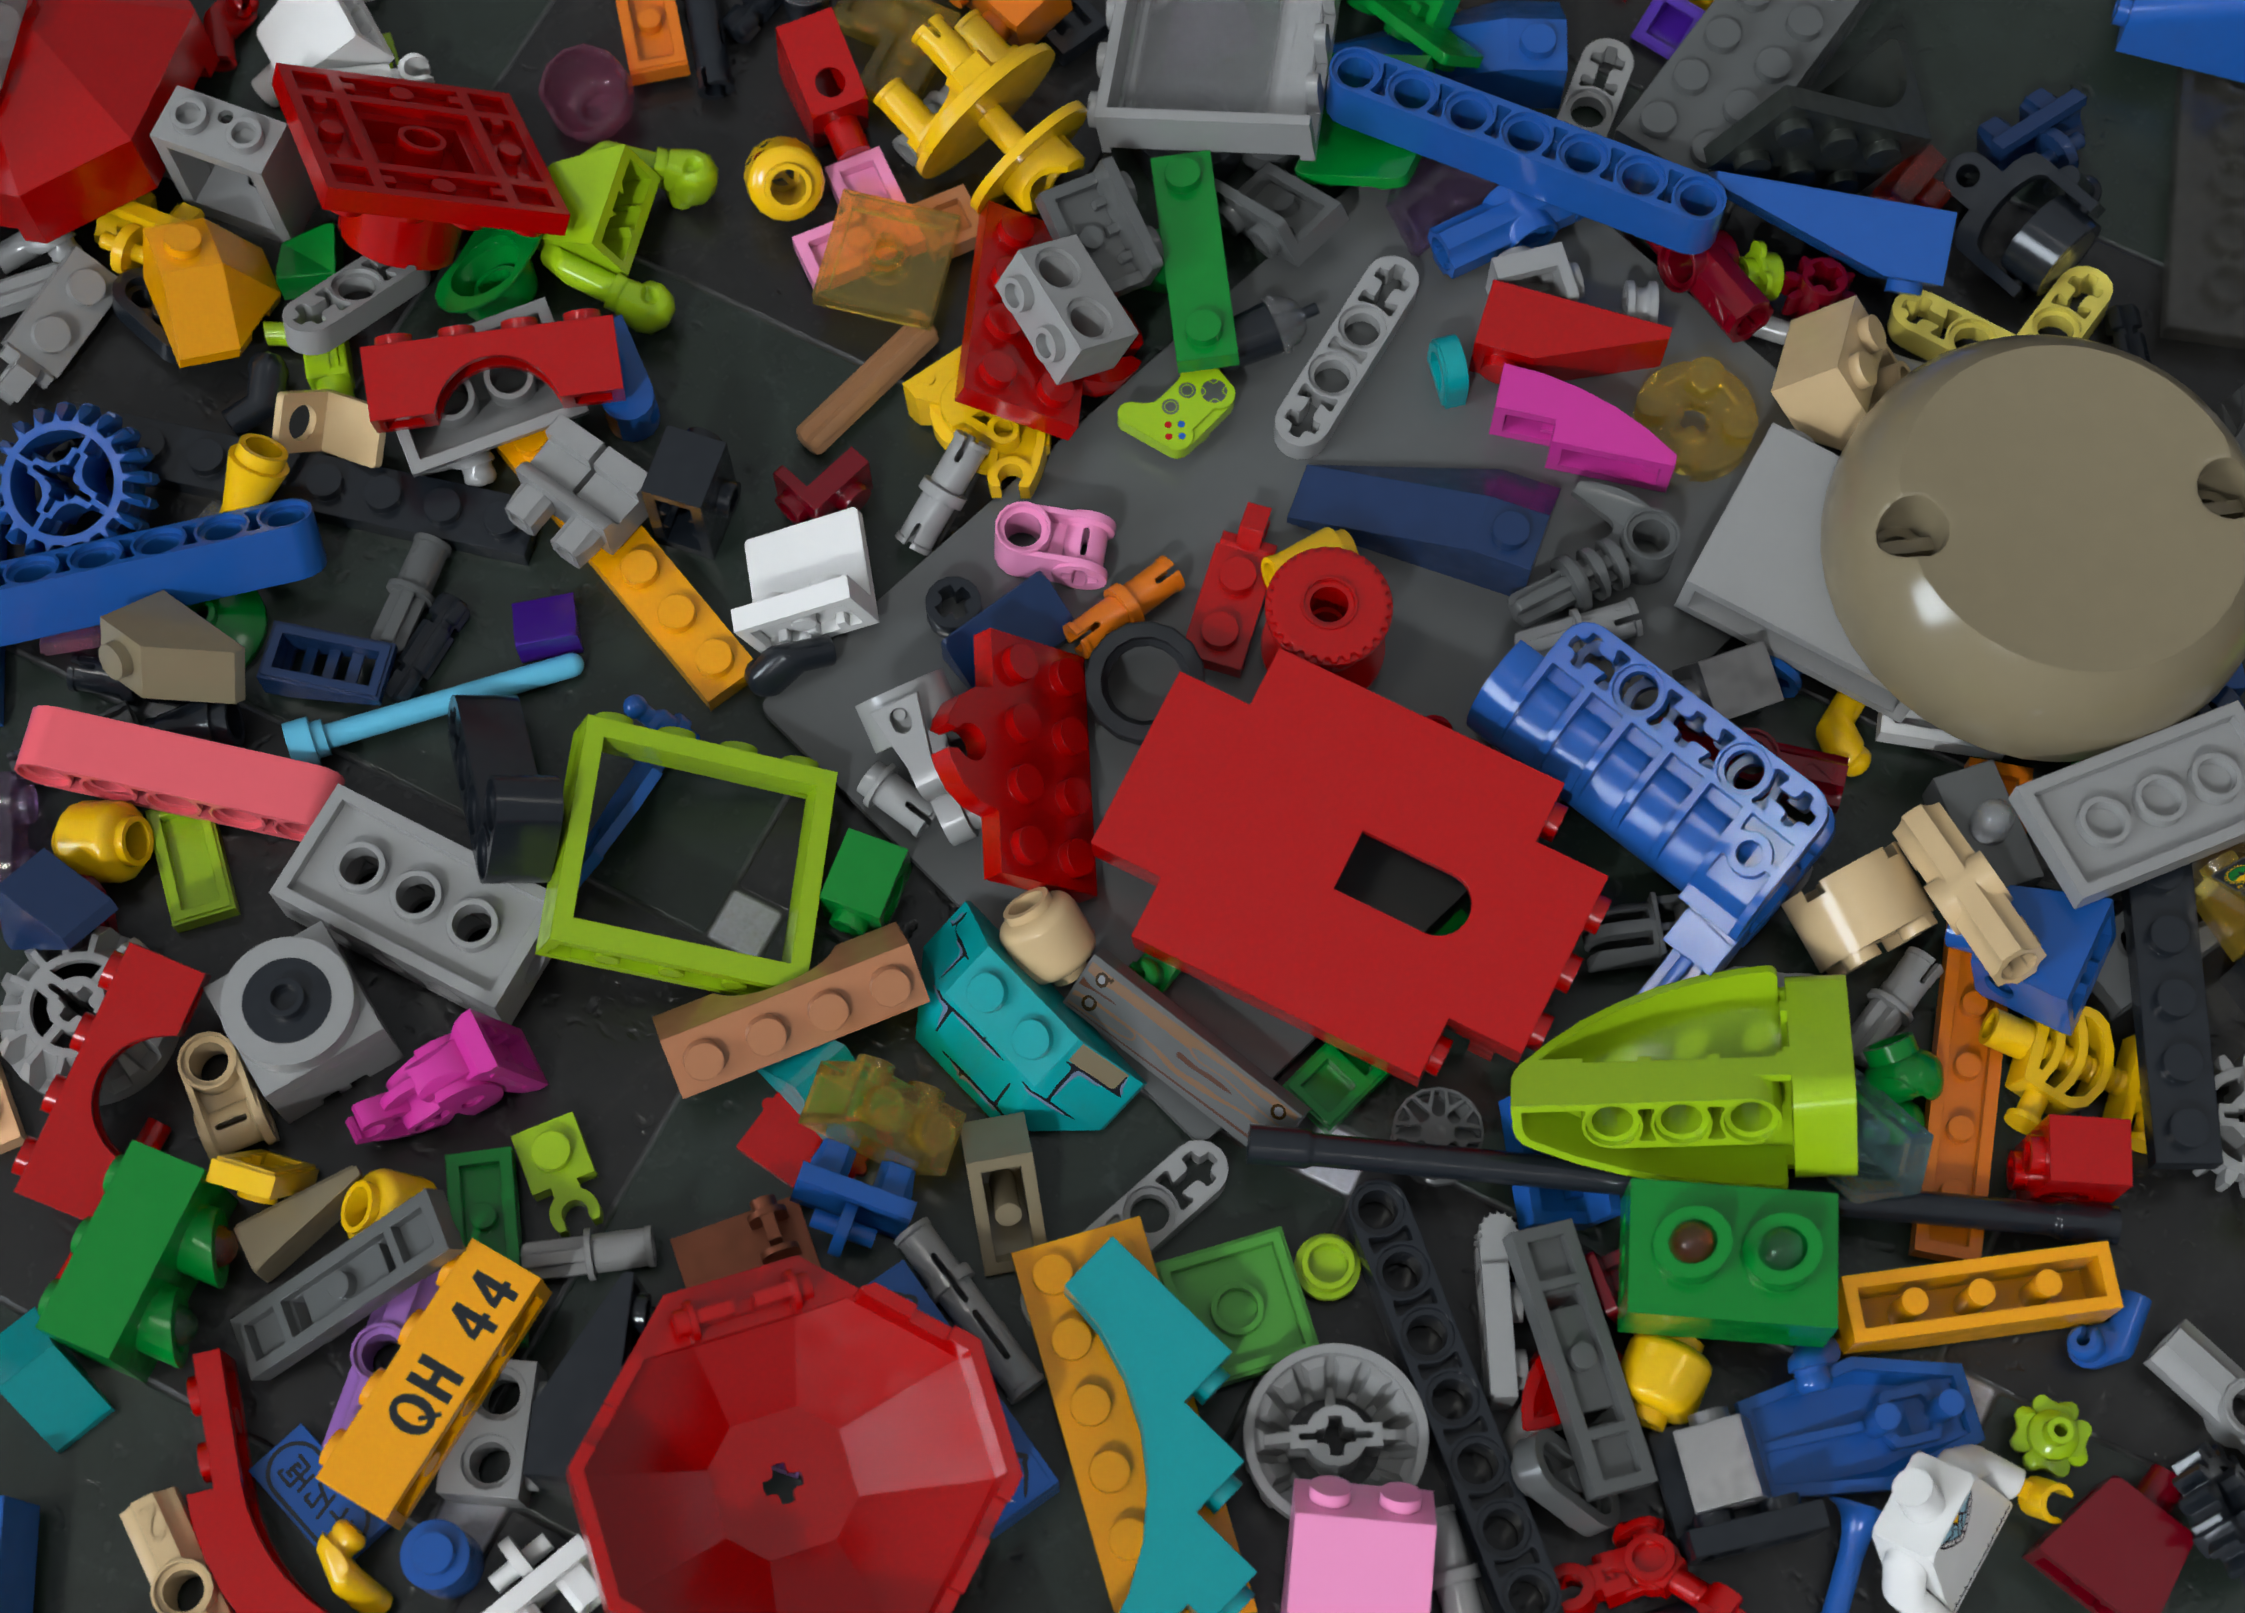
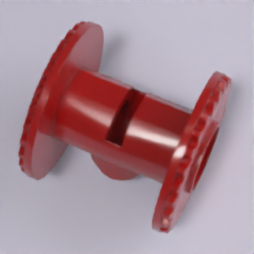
M1324 546L1311 548L1287 560L1273 575L1265 597L1266 623L1261 636V656L1266 671H1268L1278 649L1281 648L1368 689L1381 671L1385 657V637L1389 631L1393 616L1391 590L1380 570L1364 556L1340 547Z

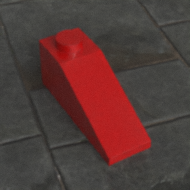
M1493 279L1474 342L1468 371L1479 373L1488 381L1500 384L1504 363L1541 372L1562 381L1660 367L1672 327Z

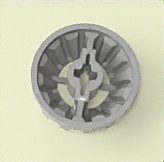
M98 926L94 932L89 933L70 950L28 949L24 951L29 961L21 968L17 975L7 972L1 985L6 992L3 1005L0 1006V1033L2 1040L0 1042V1052L19 1077L38 1093L45 1096L57 1073L67 1077L78 1054L77 1051L54 1045L62 1034L71 1040L82 1018L68 1005V1002H73L82 1009L86 1007L96 1014L106 994L104 989L98 987V982L113 951L116 950L124 954L129 942L149 949L137 938L133 937L130 939L118 934L110 927ZM75 963H92L101 966L92 978L73 976L62 980L54 974L55 971ZM37 992L47 1000L48 1016L53 1023L43 1037L39 1034L33 1019V1004ZM180 1036L152 1038L136 1044L123 1053L115 1061L105 1077L100 1095V1106L123 1100L147 1086L170 1060Z
M1343 1343L1309 1346L1288 1355L1274 1365L1261 1379L1250 1399L1242 1431L1244 1464L1247 1474L1250 1473L1254 1484L1259 1490L1262 1501L1269 1508H1274L1289 1520L1294 1478H1300L1293 1471L1288 1460L1305 1459L1310 1467L1321 1475L1340 1477V1475H1344L1352 1470L1361 1457H1378L1373 1472L1361 1484L1383 1486L1389 1482H1405L1416 1486L1423 1473L1429 1448V1428L1426 1412L1417 1391L1409 1379L1399 1368L1381 1355L1363 1347ZM1336 1399L1357 1406L1372 1422L1364 1423L1360 1416L1347 1406L1336 1405ZM1324 1400L1325 1407L1314 1413L1307 1425H1290L1294 1417L1303 1408L1314 1402ZM1329 1426L1338 1427L1340 1438L1351 1439V1442L1345 1444L1340 1456L1330 1455L1328 1444L1317 1443V1440L1324 1438L1326 1429Z

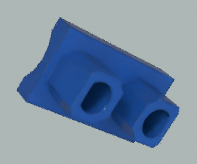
M825 1138L811 1162L803 1161L789 1201L814 1209L809 1227L833 1235L827 1254L840 1258L846 1240L871 1249L877 1233L895 1239L910 1224L917 1205L916 1201L911 1200L915 1178L914 1169L893 1161H882L873 1186L848 1177L857 1151L849 1145Z

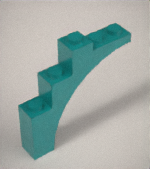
M1112 1236L1064 1285V1295L1096 1332L1125 1384L1141 1434L1147 1486L1143 1542L1128 1596L1119 1613H1181L1185 1608L1190 1613H1239L1256 1595L1246 1584L1257 1571L1198 1512L1206 1506L1213 1514H1216L1237 1492L1243 1483L1234 1474L1241 1468L1244 1460L1187 1405L1193 1397L1201 1405H1204L1228 1380L1231 1375L1222 1366L1229 1360L1232 1351Z

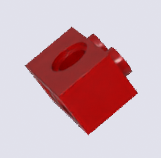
M2048 1114L2015 1146V1150L2009 1152L2006 1163V1183L2008 1189L2015 1190L2016 1199L2041 1202L2066 1200L2112 1204L2133 1186L2131 1119Z

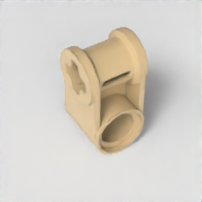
M211 1031L197 1033L189 1038L179 1051L177 1059L178 1071L194 1111L193 1118L198 1135L209 1159L212 1160V1158H217L218 1155L237 1152L263 1140L268 1145L280 1141L278 1129L267 1101L230 1039L221 1033ZM215 1055H228L227 1069L220 1077L210 1081L202 1080L201 1072L208 1059Z

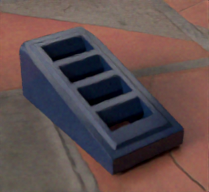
M274 620L256 678L264 691L270 694L291 698L381 706L398 647L394 643ZM296 653H305L300 672L291 671ZM319 654L328 655L322 676L313 675ZM342 656L351 657L344 681L335 679ZM365 658L376 659L368 686L357 684Z

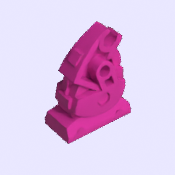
M468 1009L454 1022L450 1034L436 1038L413 1051L414 1056L387 1081V1092L353 1104L351 1110L354 1116L347 1117L345 1123L356 1145L398 1139L447 1125L457 1113L474 1116L498 1103L502 1099L504 1092L527 1093L540 1090L549 1084L522 1029L473 1009Z

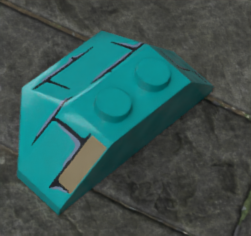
M965 901L923 947L921 977L930 1002L918 1006L915 1039L990 1118L1024 1112L1028 1131L1104 1130L1143 1089L1147 1082L1087 1021L1063 1003L1065 998L1051 983L1040 985L1031 979L1003 948L999 940L1000 931L971 901Z

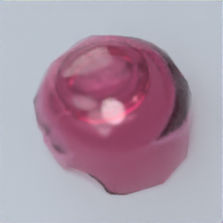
M583 43L562 49L546 64L539 84V97L547 108L553 123L568 138H574L578 142L593 144L614 136L631 119L635 90L628 73L606 49Z

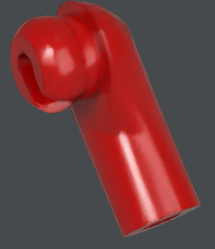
M217 0L205 12L203 26L220 59L215 69L216 72H228L237 66L235 40L256 19L259 0Z

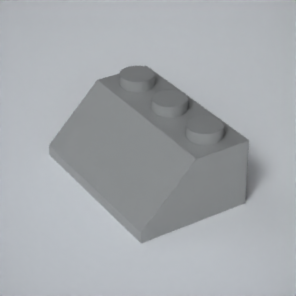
M543 297L468 325L475 326V331L480 332L501 329V321L514 317H536L538 324L554 322L547 301ZM495 368L473 375L453 392L446 404L440 425L396 431L412 475L417 477L546 430L559 413L573 420L590 414L587 406L564 409L553 390L541 379L528 372L513 368Z

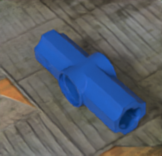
M1499 185L1484 198L1481 205L1429 228L1427 239L1433 252V259L1443 275L1447 274L1451 279H1454L1491 262V258L1498 257L1502 252L1510 248L1528 246L1532 249L1545 246L1556 236L1558 230L1586 217Z

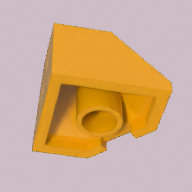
M205 218L143 228V278L179 368L240 357L252 341V332L265 315L270 316L281 301V291L263 249Z

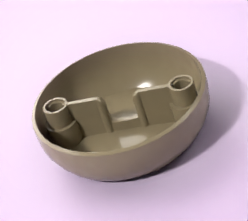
M2049 334L2014 335L1970 343L1936 356L1913 369L1893 385L1859 422L1843 448L1826 490L1821 516L1820 552L1825 583L1835 614L1855 651L1871 673L1894 697L1922 719L1953 737L1988 751L2020 759L2048 762L2083 761L2192 718L2219 694L2244 660L2245 453L2220 417L2195 392L2168 372L2141 357L2107 344L2078 337Z

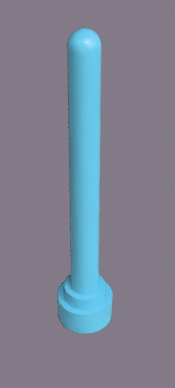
M570 652L327 724H323L322 719L309 722L308 717L305 716L281 724L285 742L291 759L322 765L321 758L332 755V748L447 715L452 695L519 694L579 676L584 670V660L579 654Z

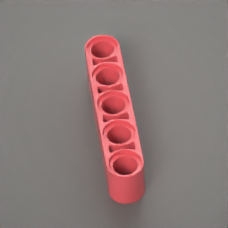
M49 705L33 707L14 768L15 772L24 779L44 786L107 800H121L139 807L198 820H208L221 825L298 842L302 841L337 784L345 785V779L341 774L317 764Z

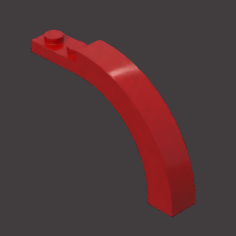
M220 1348L193 1354L195 1375L187 1378V1394L193 1414L196 1417L202 1416L206 1441L198 1443L197 1458L204 1482H212L213 1488L188 1494L186 1499L194 1533L212 1576L223 1596L236 1613H330L300 1586L285 1566L271 1540L263 1519L256 1481L248 1471L253 1467L236 1360Z

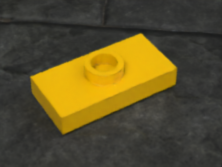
M257 1149L218 1155L217 1158H212L206 1182L237 1190V1196L261 1204L275 1205L278 1198L292 1196L316 1184L320 1169L308 1162Z

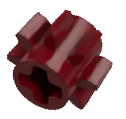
M1806 256L1801 257L1796 272L1786 271L1780 293L1788 297L1781 311L1782 314L1790 315L1792 319H1796L1855 296V293L1849 291L1855 274L1853 272H1846L1845 268L1831 256L1828 258H1815L1813 260Z

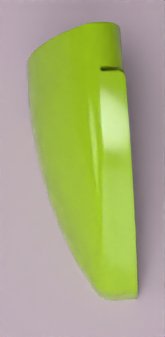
M1773 966L1744 967L1716 972L1711 976L1708 974L1695 976L1658 986L1617 1002L1579 1021L1550 1040L1516 1068L1511 1077L1510 1102L1512 1128L1515 1137L1529 1148L1576 1164L1643 1179L1788 1189V1169L1795 1170V1178L1858 1176L1856 1081L1846 975L1784 976V987H1778L1777 970Z

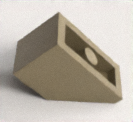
M161 590L100 617L101 646L99 647L98 654L102 669L112 679L120 681L141 698L237 704L245 700V648L166 591Z
M1024 1112L959 1123L985 1277L1014 1272L1015 1268L1011 1253L1047 1243L1033 1153Z

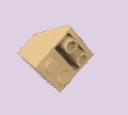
M1855 295L1791 320L1771 393L1795 430L1807 434L1815 443L1843 450L1859 422L1893 385L1910 373L1911 370L1904 361H1897L1886 343L1885 331L1880 320L1873 314L1868 315Z

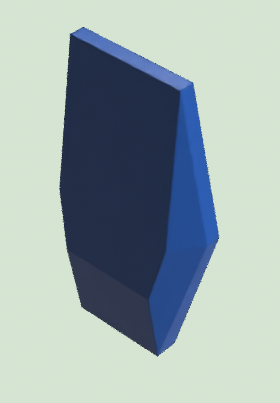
M1851 1356L1827 1366L1833 1378L1832 1386L1828 1390L1802 1395L1796 1390L1794 1379L1734 1404L1736 1414L1740 1413L1750 1419L1772 1497L1793 1492H1799L1800 1498L1889 1492L1892 1490L1894 1478L1901 1471L1905 1470L1912 1455L1920 1451L1937 1458L1945 1449L1968 1444L1977 1445L1986 1440L1963 1366L1960 1363Z

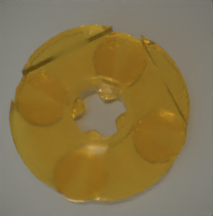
M1702 356L1692 362H1677L1656 371L1645 381L1634 404L1633 419L1650 430L1677 455L1673 472L1679 475L1691 476L1689 481H1711L1735 469L1742 462L1758 427L1756 407L1750 392L1735 375L1726 371L1723 365L1712 357ZM1694 410L1695 412L1702 413L1706 417L1704 423L1706 430L1699 432L1695 426L1683 428L1679 422L1685 415L1684 411Z

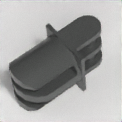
M1650 892L1647 901L1610 905L1596 935L1587 931L1582 935L1585 951L1595 953L1587 959L1589 973L1650 965L1654 973L1672 950H1666L1663 938L1689 907L1678 897L1681 893L1656 896L1655 892ZM1674 912V922L1661 923L1659 913Z

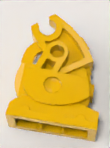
M962 345L902 383L909 415L921 426L932 425L937 441L945 450L953 439L956 429L976 437L974 442L979 443V441H982L991 448L976 473L987 475L992 498H1002L1001 482L1010 476H1016L1021 479L1019 482L1020 498H1032L1043 475L1047 456L1051 454V435L954 401Z

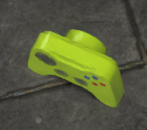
M1218 368L1180 373L1178 380L1156 401L1150 403H1123L1118 408L1117 423L1122 431L1168 457L1175 459L1184 458L1200 443L1204 442L1210 433L1232 412L1235 405V389Z

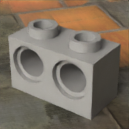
M1076 234L1019 249L995 285L1005 307L1016 319L1032 345L1035 355L1044 364L1056 385L1113 369L1139 334Z
M509 1360L440 1467L436 1493L447 1502L529 1509L531 1492L541 1491L523 1474L533 1402L546 1385L548 1373L537 1361ZM506 1383L519 1385L520 1398L517 1405L511 1411L499 1415L490 1413L489 1399L497 1387ZM494 1451L508 1452L510 1455V1468L507 1474L495 1483L481 1482L479 1467L482 1460Z

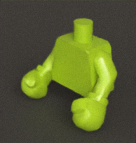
M605 140L579 156L553 162L547 169L570 213V219L565 236L543 234L537 249L541 252L540 257L544 266L566 285L604 302L603 307L615 312L617 316L622 314L626 325L636 332L652 335L667 327L676 313L675 299L670 291L661 283L654 281L640 283L626 276L629 275L657 189L661 188V190L665 191L670 204L676 209L685 210L692 206L704 205L717 189L718 168L712 157L697 149L672 148L668 150L657 147L656 152Z

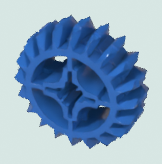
M60 402L57 403L54 414L42 407L33 409L34 426L23 421L12 423L19 440L16 443L6 440L0 442L1 452L8 455L5 464H0V476L2 477L0 501H4V505L0 508V524H12L5 538L14 545L21 546L26 544L25 556L128 534L131 529L135 531L150 529L147 521L139 516L142 508L152 510L160 506L156 499L145 496L146 487L155 486L161 480L158 474L142 470L155 456L149 449L143 447L136 448L142 435L137 429L132 427L122 429V416L111 411L101 415L100 407L90 403L82 404L79 410H77L72 403ZM76 438H84L79 448L72 447L64 459L58 462L46 459L48 454L62 443ZM110 465L114 475L113 494L106 485V473ZM57 474L73 478L74 483L80 486L79 490L89 495L91 499L75 495V491L68 486L69 483L59 478ZM36 480L39 482L42 491L38 507L35 499ZM92 510L103 515L87 530L74 535L63 536L68 525H76L84 513Z

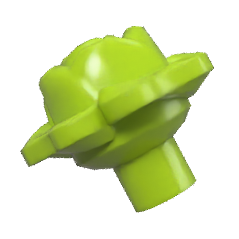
M2038 1395L2033 1399L2031 1407L2021 1406L2015 1410L2016 1430L2009 1443L2015 1452L2025 1453L2022 1461L2023 1466L2028 1471L2045 1470L2056 1478H2063L2069 1474L2070 1465L2081 1467L2087 1463L2086 1444L2092 1434V1427L2084 1420H2077L2079 1414L2077 1404L2072 1401L2057 1403L2046 1395Z

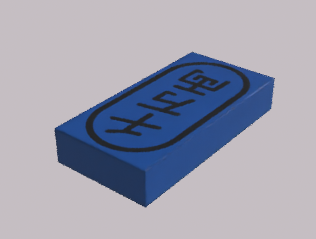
M301 1423L248 1471L315 1548H317L321 1533L324 1531L328 1534L338 1520L348 1519L366 1537L365 1547L352 1557L356 1560L392 1526L315 1478L323 1467L319 1464V1457L323 1450L322 1444Z

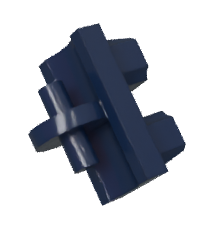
M2041 87L2026 96L2019 106V123L2012 126L2004 119L1994 116L1979 125L1977 129V151L2002 172L2020 157L2031 153L2042 155L2059 170L2067 165H2073L2078 169L2079 159L2077 151L2085 147L2086 144L2085 131L2081 124L2080 114L2082 108L2087 105V96L2073 88L2058 98Z

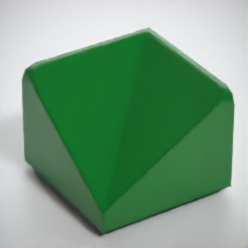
M336 223L323 224L282 242L276 268V283L285 300L296 299L344 268V242Z

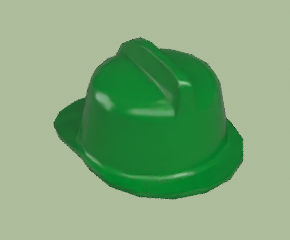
M487 227L474 231L456 261L438 283L435 293L438 306L448 313H467L472 319L479 321L532 302L537 295L539 283L531 257L537 249L543 234L538 237H526L512 230Z

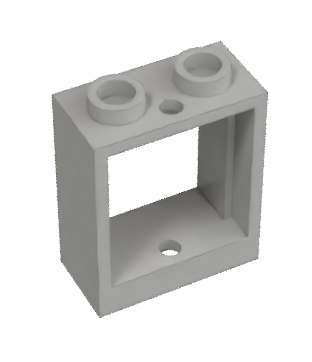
M176 86L152 129L150 137L184 203L202 209L205 216L281 243L302 234L319 200L288 124L185 87ZM225 115L233 116L229 123L220 122L221 118Z

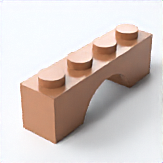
M893 922L835 945L830 955L816 967L778 986L736 996L712 993L652 1018L681 1096L685 1099L930 1002L909 942L898 924Z

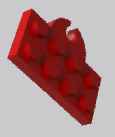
M988 200L979 214L954 401L1069 441L1079 426L1082 395L1098 397L1113 394L1137 371L1142 361L1135 358L1134 355L1143 344L1142 334L1131 313L1123 307L1139 332L1123 354L1127 355V357H1122L1113 369L1056 385L1044 364L1035 355L1032 345L1016 319L1005 307L1002 297L995 287L1019 249L1052 241L1051 235L1043 220Z
M988 628L973 635L976 687L943 702L935 714L930 731L938 735L949 731L957 733L966 746L967 757L958 747H947L931 754L934 767L946 791L959 805L981 817L984 880L1025 890L1036 887H1046L1049 891L1061 890L1069 894L1077 903L1097 897L1096 861L1091 846V841L1094 837L1084 657L994 628Z

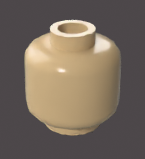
M1036 887L1016 897L1003 912L1005 920L1000 927L999 940L1005 951L1037 984L1045 985L1054 982L1056 986L1060 987L1076 981L1088 963L1086 961L1095 949L1096 935L1075 900L1064 891H1049L1046 887Z

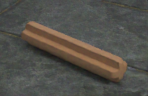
M915 315L907 321L797 427V438L801 444L815 455L822 454L938 343V331L935 326L922 315Z

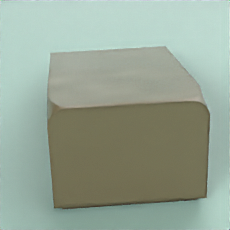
M351 1165L236 1224L233 1230L254 1273L266 1283L271 1282L283 1273L341 1219V1206L345 1194L365 1174L357 1166Z

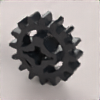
M2205 1441L2179 1456L2178 1460L2172 1463V1468L2177 1474L2172 1479V1484L2183 1495L2178 1499V1507L2188 1520L2194 1534L2193 1542L2207 1559H2221L2228 1576L2232 1580L2240 1577L2245 1586V1471L2241 1468L2239 1460L2234 1454L2227 1458L2221 1445L2216 1443L2210 1446Z

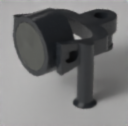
M1965 152L1955 156L1945 168L1944 182L1947 190L1969 209L1955 233L1954 243L1957 249L2021 303L2030 295L2023 288L2024 285L2037 297L2047 294L2064 272L2069 268L2079 265L2101 233V225L2087 215L2090 212L2098 219L2106 211L2098 202L2102 194L2101 185L2096 178L2090 175H2083L2073 165L2064 166L2059 170L2042 155L2031 153L2020 157L2002 172L1984 156L1976 152ZM1969 172L1972 175L1980 172L1977 184L1966 188L1967 179L1965 174ZM2042 178L2050 179L2065 191L2066 194L2057 196L2038 210L2017 233L2005 250L2001 259V266L2015 277L2012 279L1983 254L1981 246L1984 235L2001 208L2018 191L2036 180Z

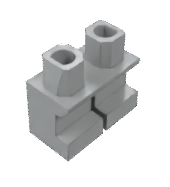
M559 413L545 431L548 441L530 463L528 461L523 462L515 469L521 485L514 492L504 509L509 520L514 525L532 536L537 534L552 515L563 521L565 524L550 540L551 545L563 559L577 569H580L601 548L613 556L647 519L648 513L641 488L648 472L610 446L606 448L603 441L562 413Z

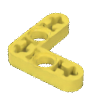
M2090 266L2069 268L2058 278L2017 335H2038V330L2042 328L2055 327L2064 331L2069 337L2088 340L2107 311L2113 293L2111 280L2105 273ZM1922 290L1921 296L1900 294L1896 297L1887 323L1888 335L1894 343L1927 361L1942 353L1956 349L1957 347L1954 343L1961 339H1972L1979 342L2015 335L1925 290ZM2081 293L2088 294L2079 305L2077 313L2069 308L2073 297L2076 298ZM1917 316L1924 318L1919 320L1917 324L1910 322ZM1943 328H1946L1947 331L1944 339L1939 338Z

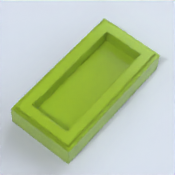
M153 809L145 811L147 821L153 830L154 851L173 928L178 933L241 915L219 824Z

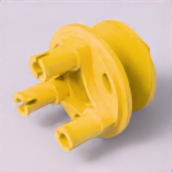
M973 9L963 16L954 26V30L944 21V17L940 13L933 15L928 19V23L931 26L929 28L924 24L920 26L912 36L911 41L916 46H919L947 77L945 84L949 88V92L940 110L934 114L901 77L894 78L878 92L873 102L908 138L907 144L916 152L918 158L916 170L925 179L936 177L948 171L990 138L1005 155L980 183L971 198L970 206L979 215L988 200L1003 205L1012 199L1024 214H1038L1039 210L1034 202L1038 194L1052 188L1055 180L1061 173L1084 168L1085 157L1070 141L1083 125L1087 117V108L1078 100L1072 101L1050 114L1031 131L1026 133L1012 116L1027 101L1048 73L1055 58L1054 50L1046 43L1037 45L1028 43L1020 47L1018 45L1010 47L981 16V12L978 9Z

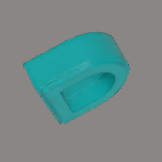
M1456 334L1433 338L1429 344L1427 361L1441 406L1449 409L1466 405L1469 392V375L1460 340Z

